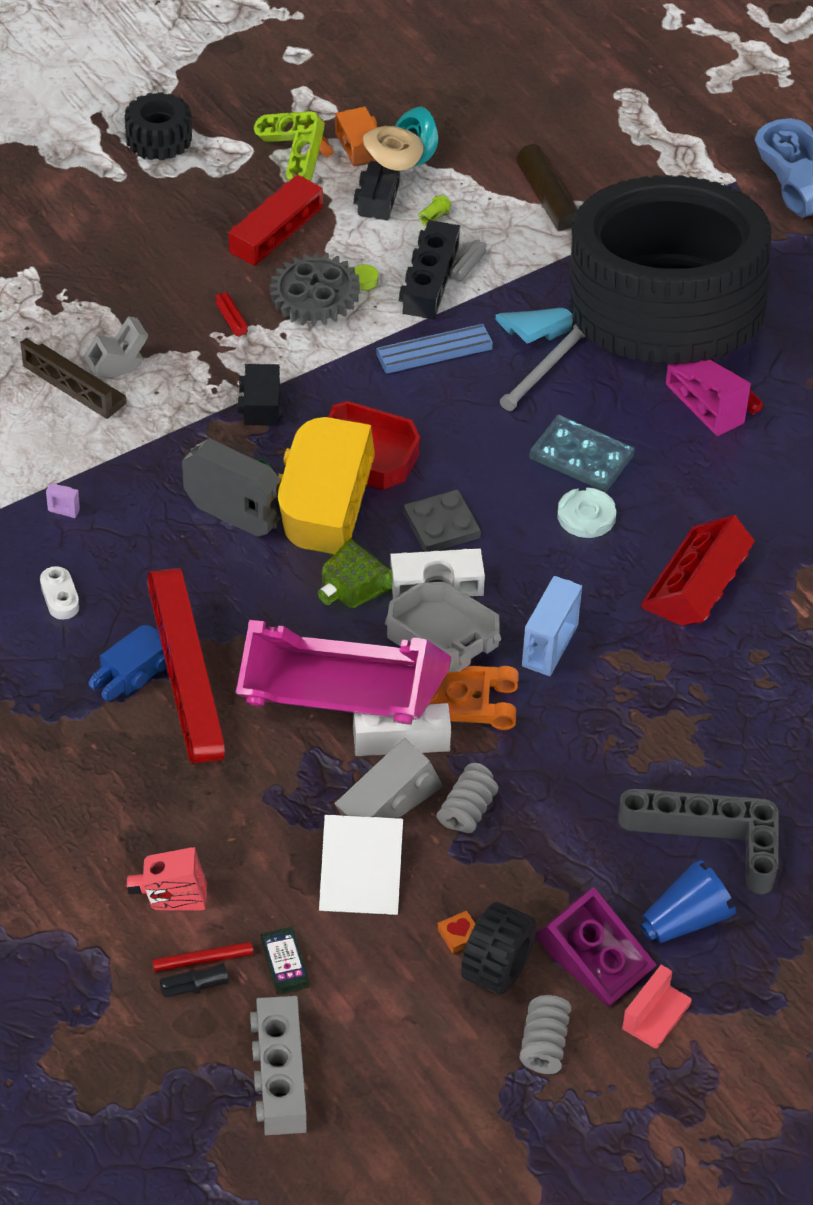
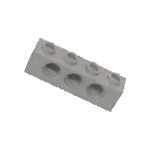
M297 996L256 998L257 1012H250L251 1033L258 1032V1041H252L253 1062H260V1071H254L255 1092H262V1101H256L257 1122H264L265 1135L306 1133V1104ZM279 1034V1035H281V1036H279V1037H272V1036H270V1035ZM276 1063L283 1064V1066L275 1067L272 1065ZM277 1093L285 1094L283 1097H276L274 1095Z

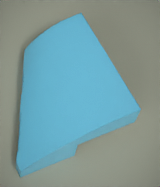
M565 308L499 313L496 315L495 320L510 335L517 333L528 344L543 336L550 341L571 331L573 314Z

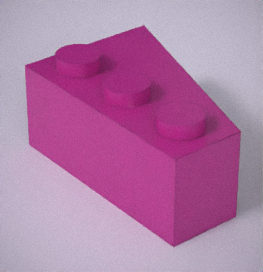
M710 359L694 363L690 361L679 364V362L668 364L665 384L716 436L745 423L750 382Z

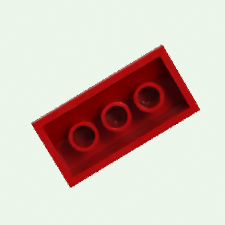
M736 515L693 526L640 606L646 611L681 626L702 623L709 617L710 610L715 602L722 597L723 590L728 582L735 577V571L741 562L748 557V551L755 540Z

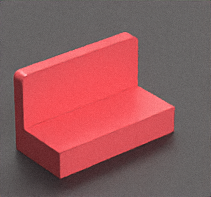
M663 965L659 966L625 1010L622 1027L624 1031L655 1049L661 1045L690 1007L692 1001L690 997L670 986L672 971Z

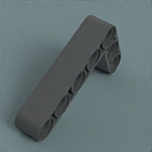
M629 789L621 795L618 822L624 829L638 832L746 840V886L756 894H766L774 888L779 864V811L772 801L759 798L646 789Z

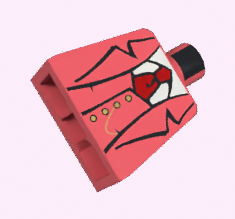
M195 847L147 856L144 859L143 874L127 876L129 895L147 894L151 908L154 910H206L207 881Z

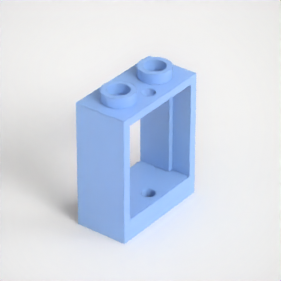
M553 576L525 626L523 667L551 676L578 626L582 585Z

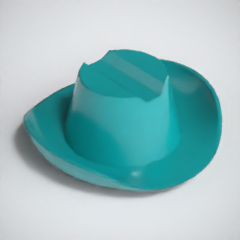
M418 106L404 113L395 124V127H400L416 134L423 143V154L414 166L427 162L434 154L438 145V132L433 116L428 109Z

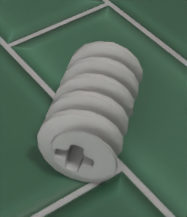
M470 763L464 768V772L459 776L458 781L453 786V790L448 794L447 800L437 812V819L442 825L463 833H472L476 829V824L481 821L482 814L487 811V805L493 801V796L498 792V785L493 780L491 771L480 763Z
M551 995L539 996L532 999L528 1005L520 1060L523 1065L534 1072L554 1074L562 1067L560 1060L563 1059L564 1051L562 1049L565 1047L566 1042L564 1037L567 1035L568 1028L566 1026L569 1024L570 1018L568 1014L571 1012V1005L564 998Z

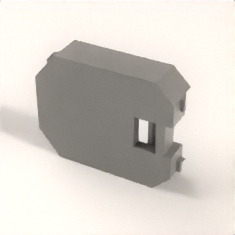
M447 582L419 583L389 603L388 615L385 620L387 638L401 646L402 640L411 642L412 638L427 639L452 657L448 672L461 671L471 664L473 657L481 652L489 653L497 648L499 641H501L499 614Z

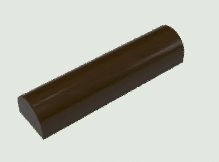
M537 144L523 147L517 155V164L557 231L572 228V221L578 208L543 150Z

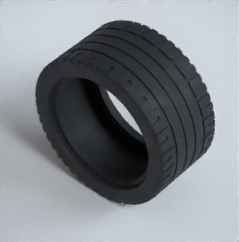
M644 176L640 177V179L624 180L616 185L612 184L607 186V188L599 190L598 193H594L583 202L576 211L572 221L570 311L573 314L576 326L589 340L597 343L602 348H606L607 351L616 352L617 355L623 357L628 356L629 359H641L643 362L654 361V363L660 364L662 362H666V364L679 362V364L691 361L694 363L700 362V360H709L712 357L717 358L723 356L724 353L728 354L733 352L734 349L742 347L743 344H746L757 334L766 316L772 232L766 213L763 212V209L753 199H750L746 194H742L741 191L732 189L728 185H721V183L716 181L711 182L708 179H698V177ZM653 267H677L685 269H662Z

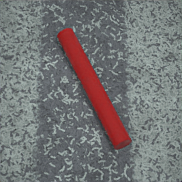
M250 941L152 959L153 970L156 973L253 955V947Z

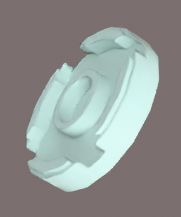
M579 488L573 489L563 495L559 501L557 518L561 527L570 534L583 538L602 536L610 531L615 524V503L610 496L598 489L586 488V491H579Z

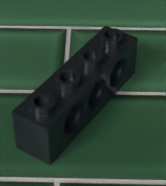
M428 220L425 230H420L418 237L419 249L414 248L411 260L413 266H408L405 276V283L407 284L406 286L402 285L399 292V302H403L402 314L435 320L451 273L450 269L453 267L459 248L460 225Z

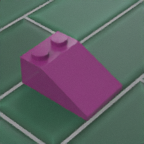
M595 887L579 895L541 927L535 935L550 956L607 1007L611 1006L657 966Z

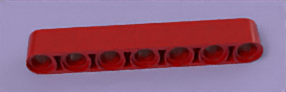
M181 568L149 571L147 576L149 595L189 761L191 764L223 760L225 756L223 736Z

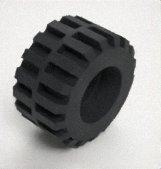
M158 92L157 94L147 93L146 96H138L137 100H132L129 106L126 107L124 114L127 146H130V150L133 153H137L142 158L147 157L149 160H165V158H175L176 154L181 155L184 153V149L189 148L190 142H192L191 110L187 102H183L182 98L175 97L174 94L170 93L164 94V92Z
M498 901L492 903L482 913L469 936L461 962L462 978L493 993L503 995L516 982L528 960L536 935L535 918Z

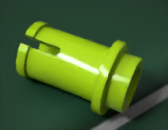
M437 195L432 198V203L418 213V217H422L419 219L420 222L426 226L428 220L436 221L441 215H447L452 206L451 201L445 195Z

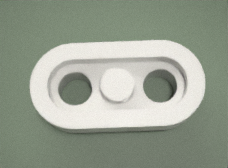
M58 566L44 570L40 576V583L50 614L57 619L63 620L74 617L79 611V599L70 573L65 568Z

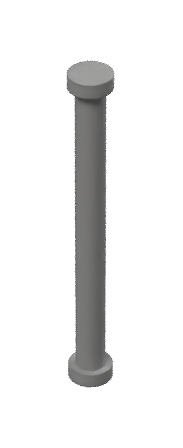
M574 324L573 330L510 394H505L500 399V404L506 411H513L517 407V402L581 337H586L576 324Z

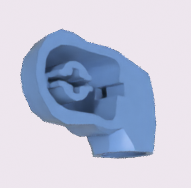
M792 118L779 119L765 124L758 130L755 142L762 160L775 172L782 185V198L786 206L802 218L813 215V130L804 121Z

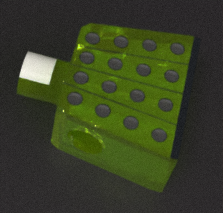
M352 537L324 564L322 568L323 587L318 590V596L326 605H330L339 599L349 608H356L392 588V568Z

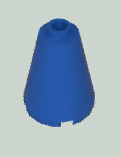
M702 859L693 862L642 915L644 923L640 926L650 941L655 939L658 943H663L724 921L736 914L735 906L731 909L728 908L726 902L731 897L722 881L711 867L706 870L701 867L704 863Z

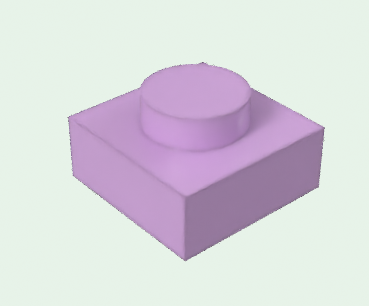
M50 483L46 490L48 511L76 518L80 511L78 490Z

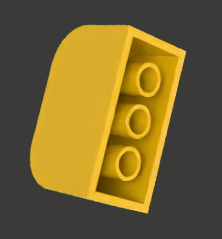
M321 417L306 422L296 432L291 449L287 448L285 451L283 463L286 467L284 473L278 475L281 481L277 484L284 532L294 545L303 549L346 557L342 552L348 551L350 538L353 534L375 456L371 425Z

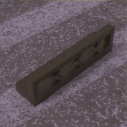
M28 338L20 342L23 367L105 419L111 417L126 404V395L43 343L37 345Z

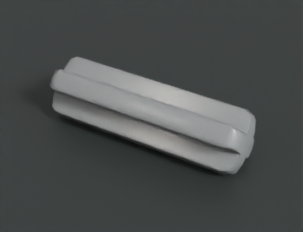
M475 240L450 269V277L458 282L462 281L487 252L486 243Z

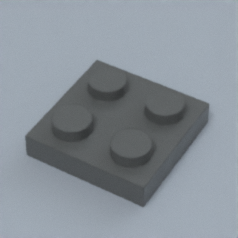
M458 489L403 505V513L424 552L439 551L481 538V530Z

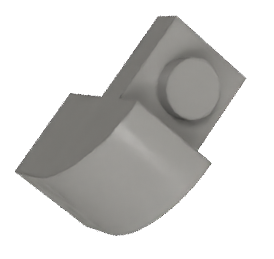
M128 316L115 338L96 335L83 357L94 375L117 377L132 372L143 362L144 358L139 351L149 336L138 318Z

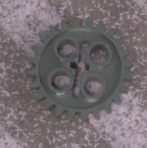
M317 252L314 253L313 258H309L306 253L303 254V260L293 257V264L284 262V269L277 268V276L271 277L270 295L271 302L275 305V311H281L283 318L290 315V322L292 323L297 319H301L302 326L307 321H311L312 326H315L319 320L324 325H327V319L329 318L337 322L338 314L346 317L347 309L353 310L354 302L359 301L360 283L359 275L355 274V268L349 267L347 260L340 263L339 256L334 257L332 260L329 259V253H326L323 258H319Z

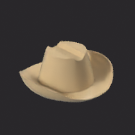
M381 126L372 129L363 136V143L369 153L379 164L391 170L409 169L417 164L423 154L424 147L421 139L413 132L400 127Z

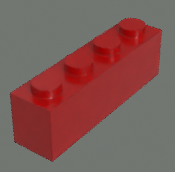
M298 174L289 182H285L276 193L269 196L263 204L251 211L238 225L231 228L228 235L229 252L256 266L323 208V188Z

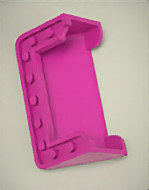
M249 620L236 694L246 698V704L263 707L265 702L394 717L393 721L396 723L411 725L413 720L420 719L450 670L452 657L427 639L412 638L411 642L402 640L401 647L397 648L300 637L284 626L267 628L264 621Z

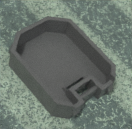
M210 438L197 444L190 450V453L182 460L183 489L198 509L257 537L268 534L272 528L276 529L277 522L281 517L277 516V511L271 509V502L277 497V484L281 479L270 466ZM249 499L254 501L255 509L249 508Z

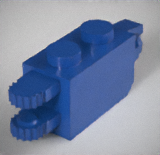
M141 625L101 654V668L92 675L88 684L93 690H98L101 686L107 684L101 695L105 700L111 701L122 692L126 696L135 689L143 687L159 671L162 672L167 669L158 630L154 629L151 625Z

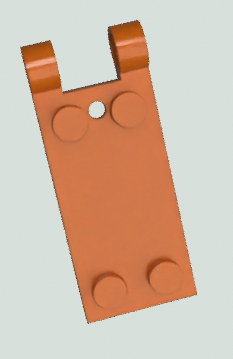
M467 666L459 672H448L429 704L448 703L450 721L487 723L499 730L512 729L516 724L515 706L505 702L489 704L490 687H494L496 691L506 694L516 691L518 688L519 672L511 666Z

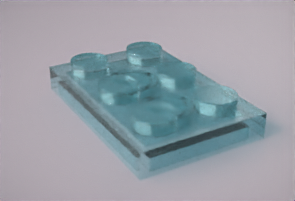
M557 415L530 449L529 458L607 492L634 456V447L561 415Z

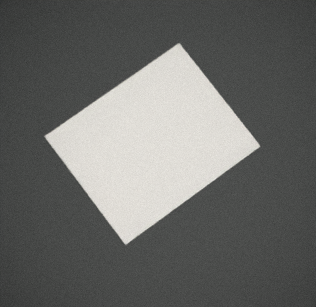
M325 815L319 911L398 915L403 819Z

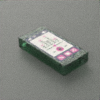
M293 927L261 933L260 941L276 994L309 988L308 975Z

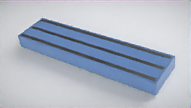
M479 324L378 347L377 357L385 374L492 350L493 342L484 325Z

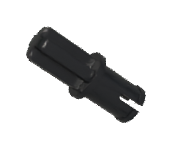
M224 963L198 970L192 967L190 972L160 979L161 993L166 998L195 991V994H199L202 989L228 984V975Z

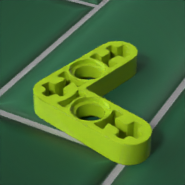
M311 111L267 114L258 118L254 125V132L263 141L293 140L286 170L287 179L291 180L298 174L309 181L312 180L325 127L323 119ZM294 122L291 130L284 132L286 125ZM310 144L309 150L301 155L302 148Z

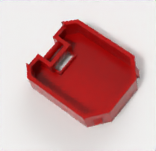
M350 401L332 405V410L327 416L328 418L371 425L375 456L366 485L386 490L405 482L420 454V435L413 420Z

